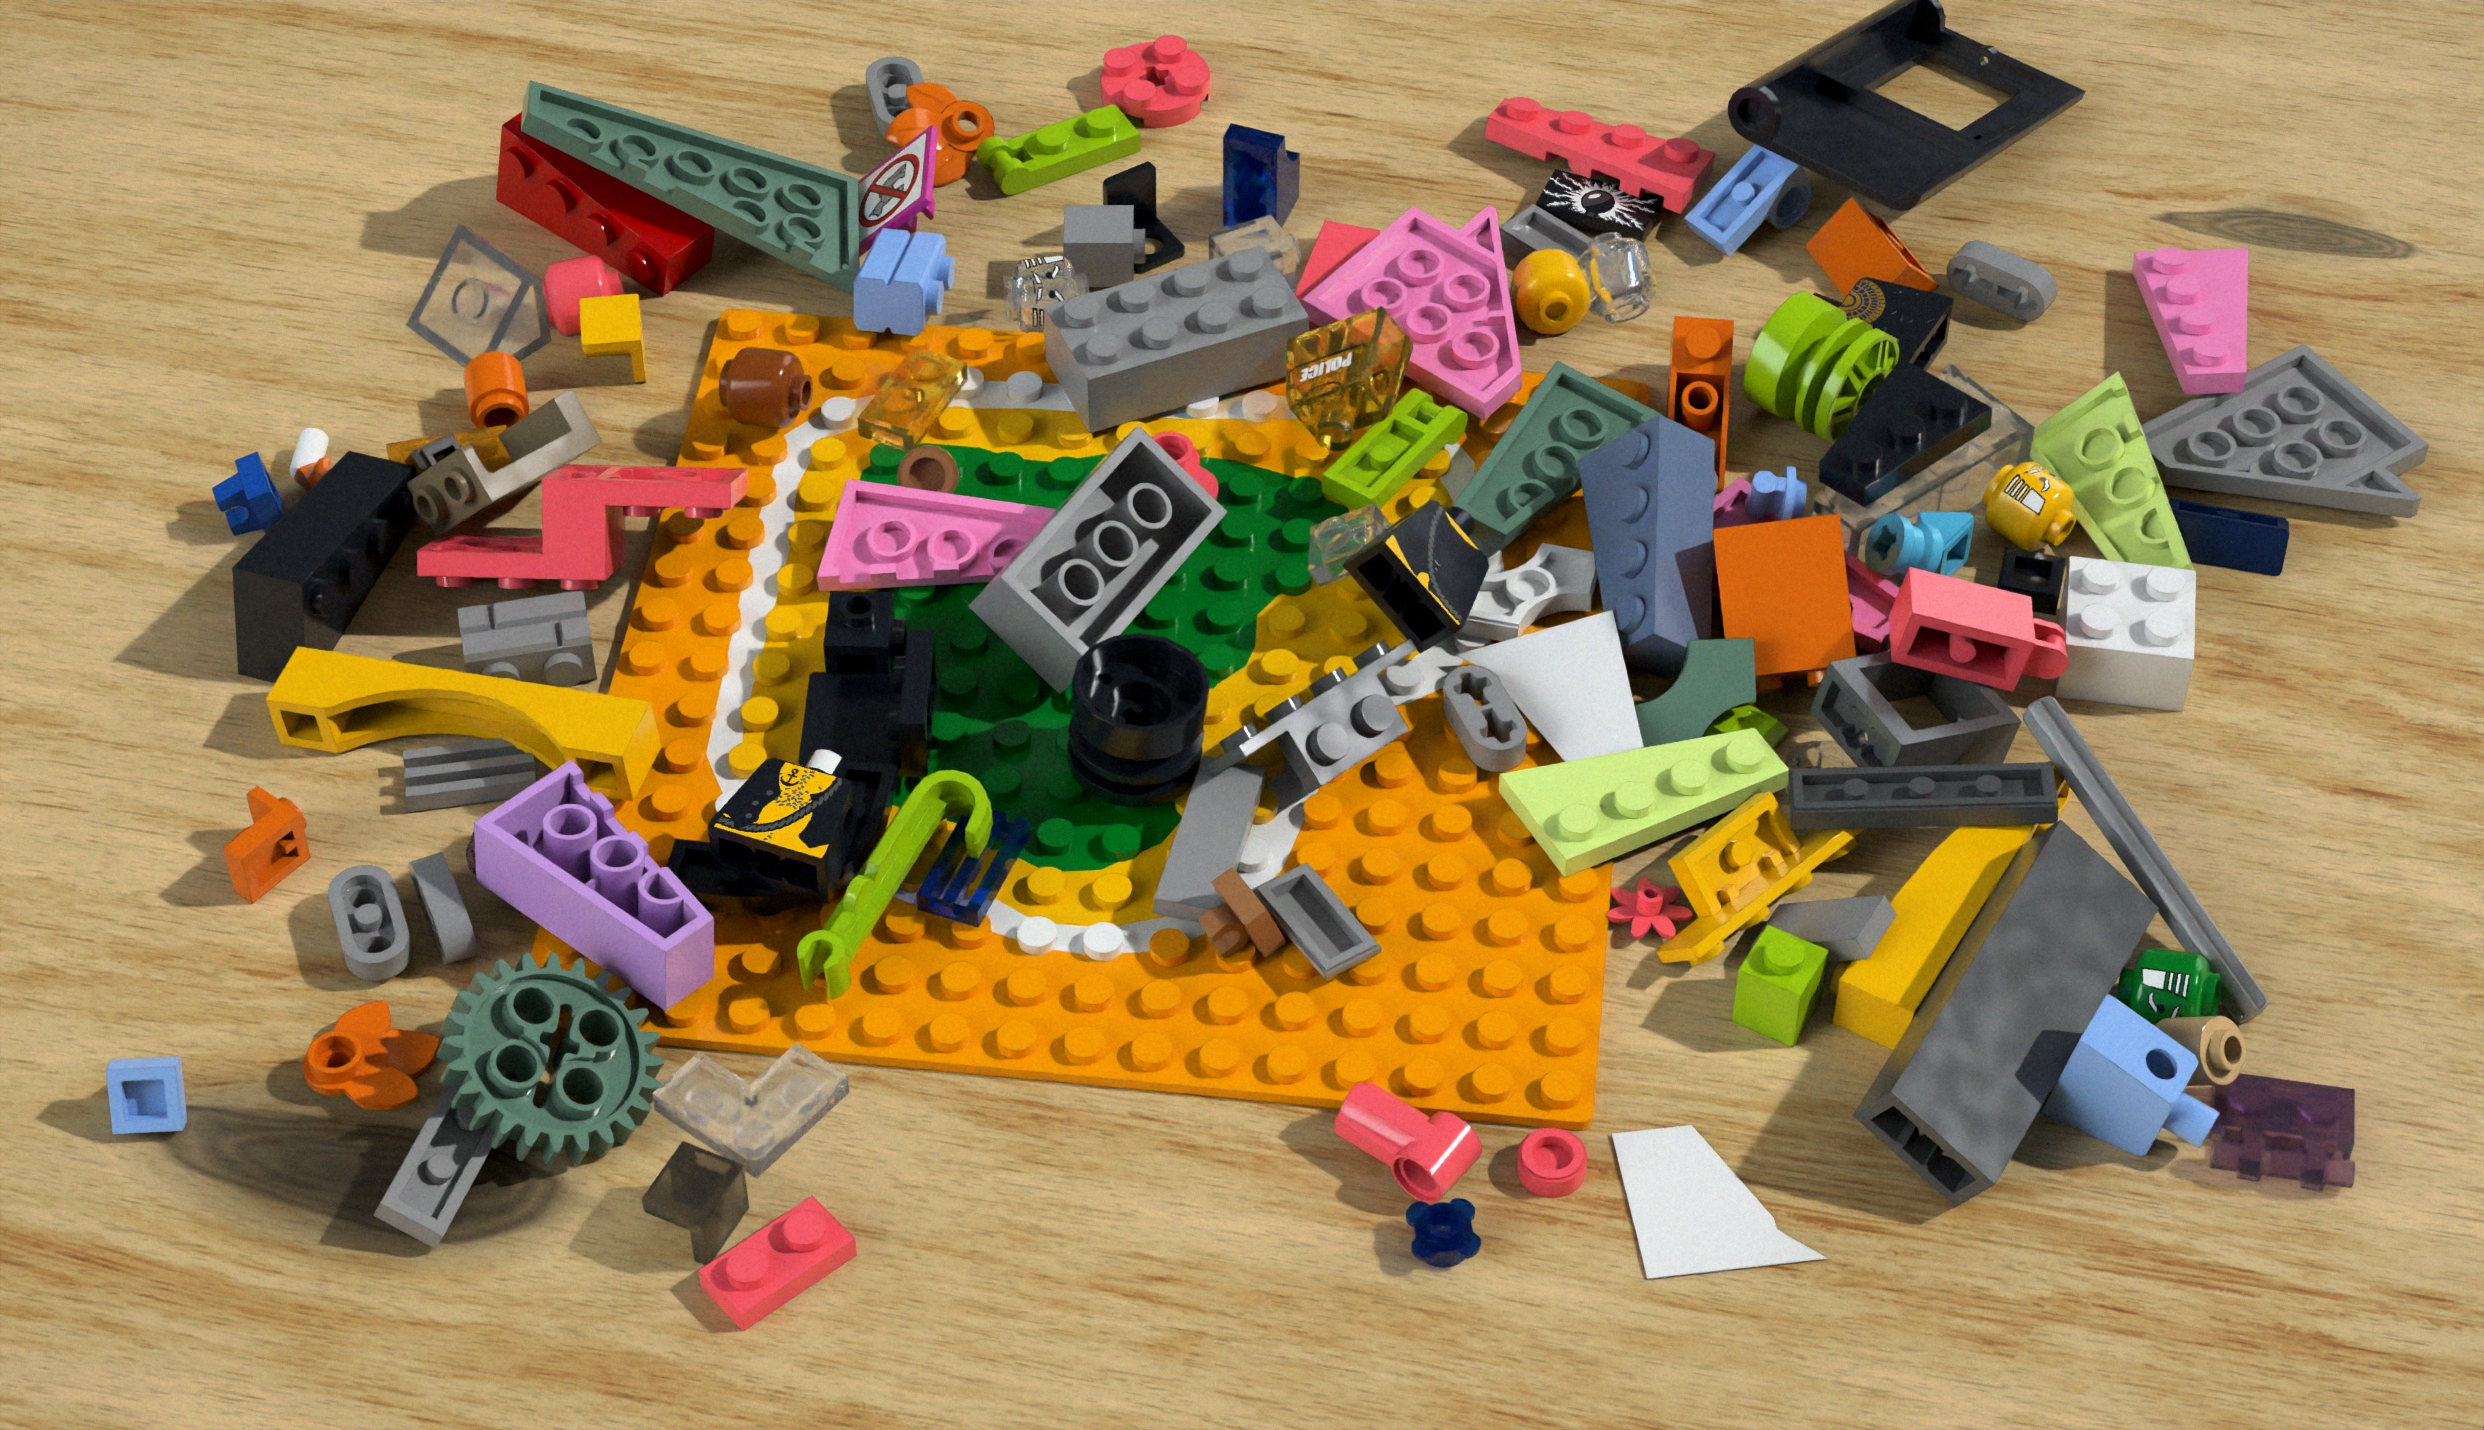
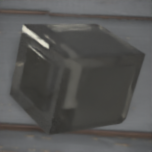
M682 1141L642 1197L643 1210L647 1214L690 1230L694 1261L706 1266L715 1259L749 1209L744 1165Z

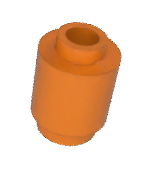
M500 351L482 353L468 362L463 372V379L471 421L484 435L499 439L498 435L529 415L530 407L522 366L514 356Z

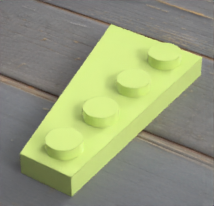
M2119 371L2018 439V442L2032 462L2039 464L2072 488L2075 498L2071 512L2077 516L2076 521L2106 560L2194 570L2128 389Z

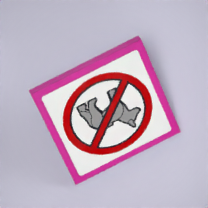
M931 125L858 181L859 257L870 250L877 234L881 232L882 228L898 229L901 227L903 230H908L909 233H914L917 229L918 216L916 214L922 212L930 220L934 218L935 201L932 198L938 139V129L935 126Z

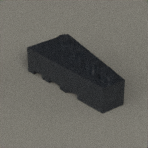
M348 451L232 567L239 675L276 683L297 646L333 651L409 530L418 521L420 515L415 509L413 496L407 487V483L416 477V466Z

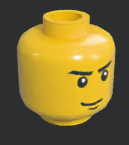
M1546 248L1534 251L1523 258L1513 271L1510 286L1519 317L1528 328L1540 334L1556 335L1568 332L1580 324L1588 313L1591 300L1588 283L1582 266L1573 255L1561 249Z

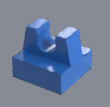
M257 451L234 460L238 473L212 488L220 511H226L225 514L229 527L234 536L263 529L266 534L286 514L279 491Z

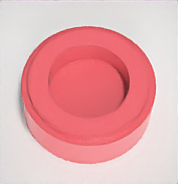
M1560 1128L1535 1130L1529 1133L1519 1145L1516 1167L1517 1176L1522 1185L1536 1195L1548 1198L1567 1196L1576 1191L1585 1179L1587 1151L1583 1142L1567 1130Z

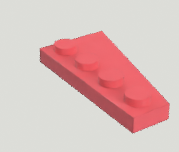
M1525 97L1505 98L1488 116L1485 138L1543 161L1554 160L1558 156L1568 159L1571 172L1589 179L1603 174L1620 179L1619 190L1639 198L1645 195V190L1664 196L1663 207L1681 214L1711 175L1716 152L1700 149L1696 142L1688 139L1673 138L1666 140L1646 135L1645 130L1638 126L1628 124L1612 126L1593 121L1589 114L1584 112L1565 111L1562 113L1542 108L1537 101Z

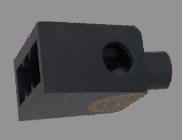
M1869 277L1859 279L1843 302L1818 293L1813 294L1845 311L1847 321L1857 317L1872 325L1873 329L1878 328L1897 338L1900 350L1898 362L1903 358L1927 371L1947 343L1954 300L1948 296Z

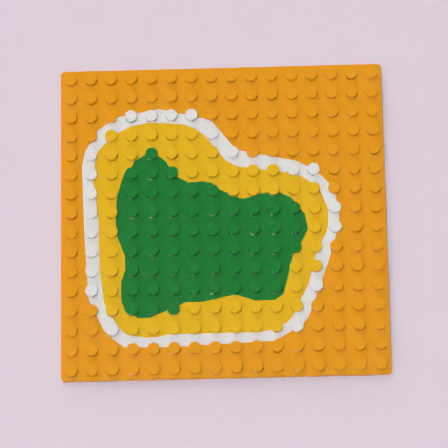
M727 309L721 313L675 467L748 468V493L732 509L723 510V517L699 519L685 517V507H669L662 510L608 691V695L651 701L662 747L634 801L606 797L614 806V817L628 832L635 830L649 845V856L660 868L667 867L675 839L710 843L708 824L711 819L765 760L777 758L799 765L798 760L809 676L813 672H826L823 644L830 591H819L817 574L847 479L899 486L897 472L903 456L912 449L923 445L939 446L948 451L956 460L959 470V481L953 494L1057 509L1096 465L1138 425L1150 437L1162 432H1177L1187 436L1192 441L1200 456V466L1215 475L1219 492L1216 501L1227 513L1120 635L1142 633L1168 638L1188 648L1204 664L1210 682L1204 723L1205 733L1202 744V758L1203 756L1218 758L1225 753L1219 741L1250 722L1253 723L1258 732L1270 725L1264 713L1295 694L1298 695L1303 704L1314 698L1308 687L1309 685L1340 666L1347 676L1354 673L1358 669L1352 659L1382 640L1386 641L1390 649L1408 640L1345 570L1343 564L1389 526L1429 500L1439 502L1444 509L1451 507L1547 374L1522 372V388L1484 421L1379 360H1371V368L1374 371L1360 412L1362 420L1356 426H1353L1344 420L1346 419L1351 423L1354 416V376L1359 371L1360 362H1362V367L1365 362L1369 364L1370 360L1351 358L1349 366H1341L1335 371L1330 369V372L1326 373L1327 364L1325 362L1331 359L1333 361L1336 358L1328 356L1309 363L1310 369L1314 365H1319L1320 367V363L1324 362L1323 374L1320 376L1317 374L1311 379L1307 375V380L1300 382V379H1303L1301 375L1304 372L1089 433L1045 359L1044 333L926 324L919 336L893 334L890 328H886L884 333L858 330L854 324V318L752 309ZM747 347L792 352L800 359L804 374L810 375L812 378L813 393L808 409L806 411L800 410L794 422L782 429L745 425L737 422L730 415L728 407H724L721 404L719 398L720 374L727 360L734 359L740 350ZM1309 355V362L1326 355ZM1313 368V371H1311V372H1309V369H1308V374L1312 373V376H1313L1314 368ZM1392 373L1394 375V385L1390 396L1372 402L1371 390L1375 380L1383 375ZM1591 377L1648 407L1649 387L1647 384L1640 381ZM1333 381H1335V382H1340V383H1341V385L1336 384V383H1329V384L1320 386V387H1318V388H1315V387H1317V386H1319V385H1322V384H1325V383H1328V382H1333ZM1346 388L1348 390L1346 399L1348 401L1347 410L1323 418L1329 395L1332 392ZM1417 388L1431 395L1433 403L1442 408L1452 405L1468 414L1467 426L1461 438L1454 445L1446 444L1373 517L1322 493V474L1411 389ZM1343 390L1332 394L1328 407L1333 406L1335 403H1343L1346 391ZM1346 403L1327 409L1325 416L1344 410ZM1368 411L1370 412V414H1371V416H1372V419H1373L1372 421L1370 420L1369 413L1366 415V413H1367ZM1354 427L1351 445L1342 451H1330L1332 434L1345 433ZM1582 488L1501 551L1470 536L1472 541L1488 558L1489 569L1487 573L1505 572L1523 565L1534 557L1542 543L1593 552ZM989 582L837 590L851 592H894L895 618H906L907 642L909 630H935L938 686L928 775L942 770H957L968 773L981 783L990 800L993 826L987 845L978 859L969 857L965 842V829L970 818L956 815L948 817L939 823L878 919L871 934L864 941L850 963L851 983L848 990L834 1000L829 999L824 972L816 977L809 990H804L797 957V947L805 935L813 931L822 930L845 894L852 879L835 891L829 904L814 901L797 908L784 910L772 916L708 911L714 917V977L667 1011L651 1002L611 973L606 989L612 994L622 988L629 987L632 989L624 1006L628 1011L641 1008L648 1009L649 1014L639 1030L659 1033L660 1039L656 1045L1338 1109L1342 1108L1346 1095L1359 1082L1364 1084L1372 1082L1429 1117L1441 1111L1449 1112L1467 1121L1584 1131L1592 1125L1594 1115L1609 921L1607 914L1610 908L1613 858L1564 877L1499 793V776L1501 773L1565 762L1518 707L1517 709L1527 726L1526 753L1520 765L1509 771L1493 772L1477 766L1470 759L1445 717L1442 708L1445 677L1452 670L1460 666L1474 665L1456 656L1457 654L1502 641L1454 633L1421 654L1417 650L1413 651L1377 674L1378 679L1410 730L1322 787L1308 794L1275 739L1238 761L1240 763L1266 767V784L1237 868L1238 874L1252 890L1308 862L1381 946V952L1368 962L1326 981L1274 920L1286 940L1284 945L1265 958L1250 938H1248L1245 945L1237 953L1224 959L1211 943L1208 934L1199 922L1154 914V896L1192 786L1184 795L1163 805L1142 808L1109 804L1083 789L1072 777L1066 758L1069 740L1068 729L1072 716L1070 711L1072 684L1059 694L968 607ZM1599 583L1591 612L1573 610L1544 616L1527 627L1521 636L1603 613ZM1624 661L1628 675V662ZM1482 699L1474 700L1478 707L1482 706ZM1492 730L1487 731V737H1495ZM899 777V784L887 827L905 799L924 777ZM539 925L530 954L538 968L543 967L551 952H556L562 970L570 971L578 958L584 959L585 977L591 980L605 970ZM560 1009L558 1028L554 1035L563 1036L569 1019V1013L565 1009ZM581 1034L583 1038L595 1039L590 1035Z

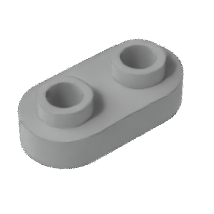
M903 57L879 59L873 62L865 73L868 100L878 132L884 138L889 125L895 117L906 109H911L906 98V88L914 84L924 83L919 66L912 60Z
M358 865L339 873L329 885L328 899L348 969L355 976L371 981L385 980L399 974L410 963L413 949L392 876L386 870L373 865Z

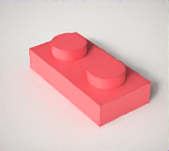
M812 1195L698 1270L700 1285L738 1327L745 1331L857 1256L856 1241Z

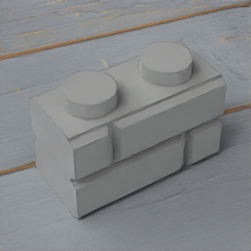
M583 590L457 609L466 673L511 678L517 681L556 687H572L579 682L597 680Z

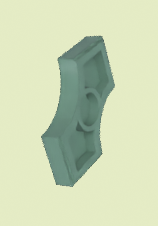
M1754 638L1689 640L1685 649L1683 668L1674 684L1660 697L1643 704L1634 705L1643 748L1700 738L1712 721L1720 714L1730 709L1754 704L1756 702Z

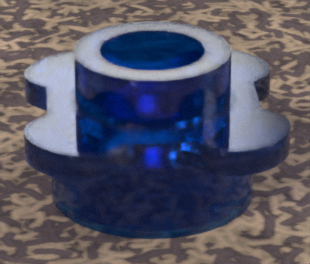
M1455 1198L1449 1203L1440 1202L1429 1205L1426 1202L1420 1201L1409 1206L1406 1211V1222L1414 1228L1415 1239L1411 1244L1412 1254L1417 1259L1431 1266L1441 1268L1452 1267L1465 1259L1474 1257L1481 1248V1239L1473 1232L1471 1221L1475 1217V1207L1468 1200ZM1437 1228H1448L1449 1230L1441 1231Z

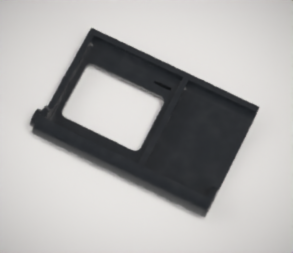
M1895 0L1738 89L1732 94L1728 102V116L1735 131L1746 140L1890 209L1904 211L1910 210L2082 100L2086 91L2005 55L1991 45H1983L1946 28V16L1943 6L1938 0ZM1984 56L1987 57L1988 63L1984 60ZM1923 60H1934L2011 95L2013 98L1960 131H1956L1872 92V90Z

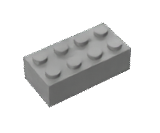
M1262 245L1043 306L1045 359L1089 433L1297 374L1302 369L1309 367V364L1295 368L1309 362V315Z
M1138 425L1096 465L968 607L1060 694L1072 684L1077 661L1092 645L1120 635L1225 516L1227 511Z

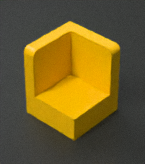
M638 293L579 298L582 351L586 353V358L631 354L634 382H646L644 334Z

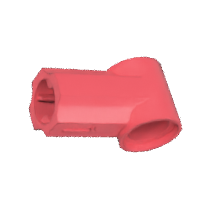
M1359 1082L1346 1095L1344 1104L1335 1117V1133L1390 1166L1394 1178L1402 1189L1414 1199L1426 1204L1438 1202L1480 1158L1482 1153L1481 1142L1478 1136L1458 1116L1449 1112L1439 1111L1430 1118L1372 1082L1367 1084Z

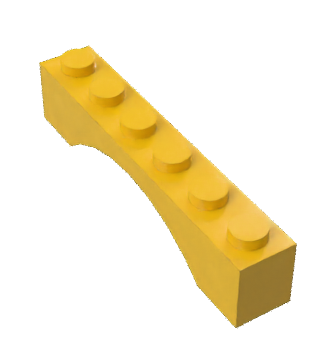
M297 646L265 699L279 742L283 745L341 753L368 743L409 735L441 733L476 736L484 739L500 738L516 745V748L523 752L534 754L537 759L552 770L557 769L572 759L583 771L584 783L593 793L600 791L605 797L628 801L635 800L662 747L651 701Z

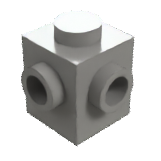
M1064 205V287L1110 288L1134 281V264H1145V229H1134V205Z

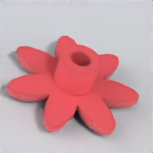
M1640 877L1637 881L1636 893L1618 887L1611 889L1612 899L1620 906L1610 910L1607 918L1612 923L1623 924L1632 922L1631 937L1635 940L1643 938L1651 926L1663 938L1673 939L1676 930L1672 922L1688 921L1692 918L1693 912L1688 908L1674 904L1681 894L1679 887L1672 886L1662 890L1659 886L1653 885L1648 878Z

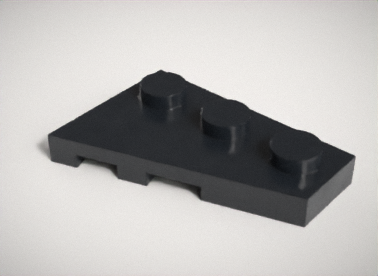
M1901 358L1819 461V482L1865 508L1991 428L1992 408Z

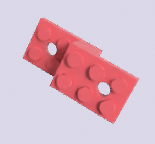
M564 464L542 478V537L442 534L417 551V576H436V585L440 587H468L474 585V578H498V587L507 589L536 587V580L560 579V588L565 590L597 589L598 581L608 580L613 573L626 563L625 516L655 517L660 516V509L685 507V517L699 519L723 517V510L732 509L748 493V468Z

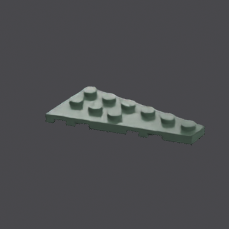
M532 80L529 81L523 98L522 132L850 295L853 294V282L860 270L858 178Z

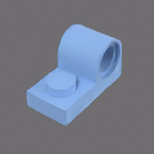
M1754 144L1684 219L1691 231L1730 257L1764 220H1767L1778 229H1785L1794 225L1806 212L1811 201L1812 190L1802 166Z

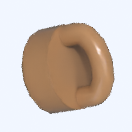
M923 445L912 449L903 456L898 466L897 481L901 487L953 494L958 485L959 470L956 460L948 451L939 446Z

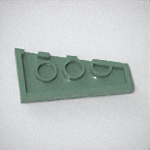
M1556 361L1452 506L1464 509L1473 518L1475 528L1471 536L1501 551L1582 488L1578 466L1579 459L1653 417L1663 414Z

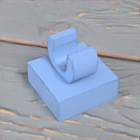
M181 1056L110 1060L106 1068L113 1134L183 1131L187 1123Z

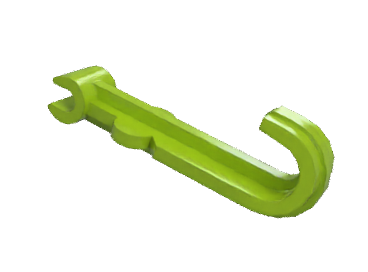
M942 770L924 777L899 808L858 874L850 882L845 894L822 930L813 931L800 940L797 947V957L804 990H809L816 977L822 972L825 974L829 999L834 1000L848 990L851 983L850 963L864 941L871 934L878 919L942 820L956 815L970 818L965 829L966 848L969 857L979 858L989 840L993 826L990 800L977 779L965 772Z

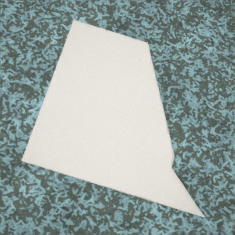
M1613 610L1456 655L1476 666L1485 667L1497 675L1512 701L1565 762L1644 747Z
M1692 1125L1612 1133L1647 1279L1828 1259L1776 1228L1774 1217Z

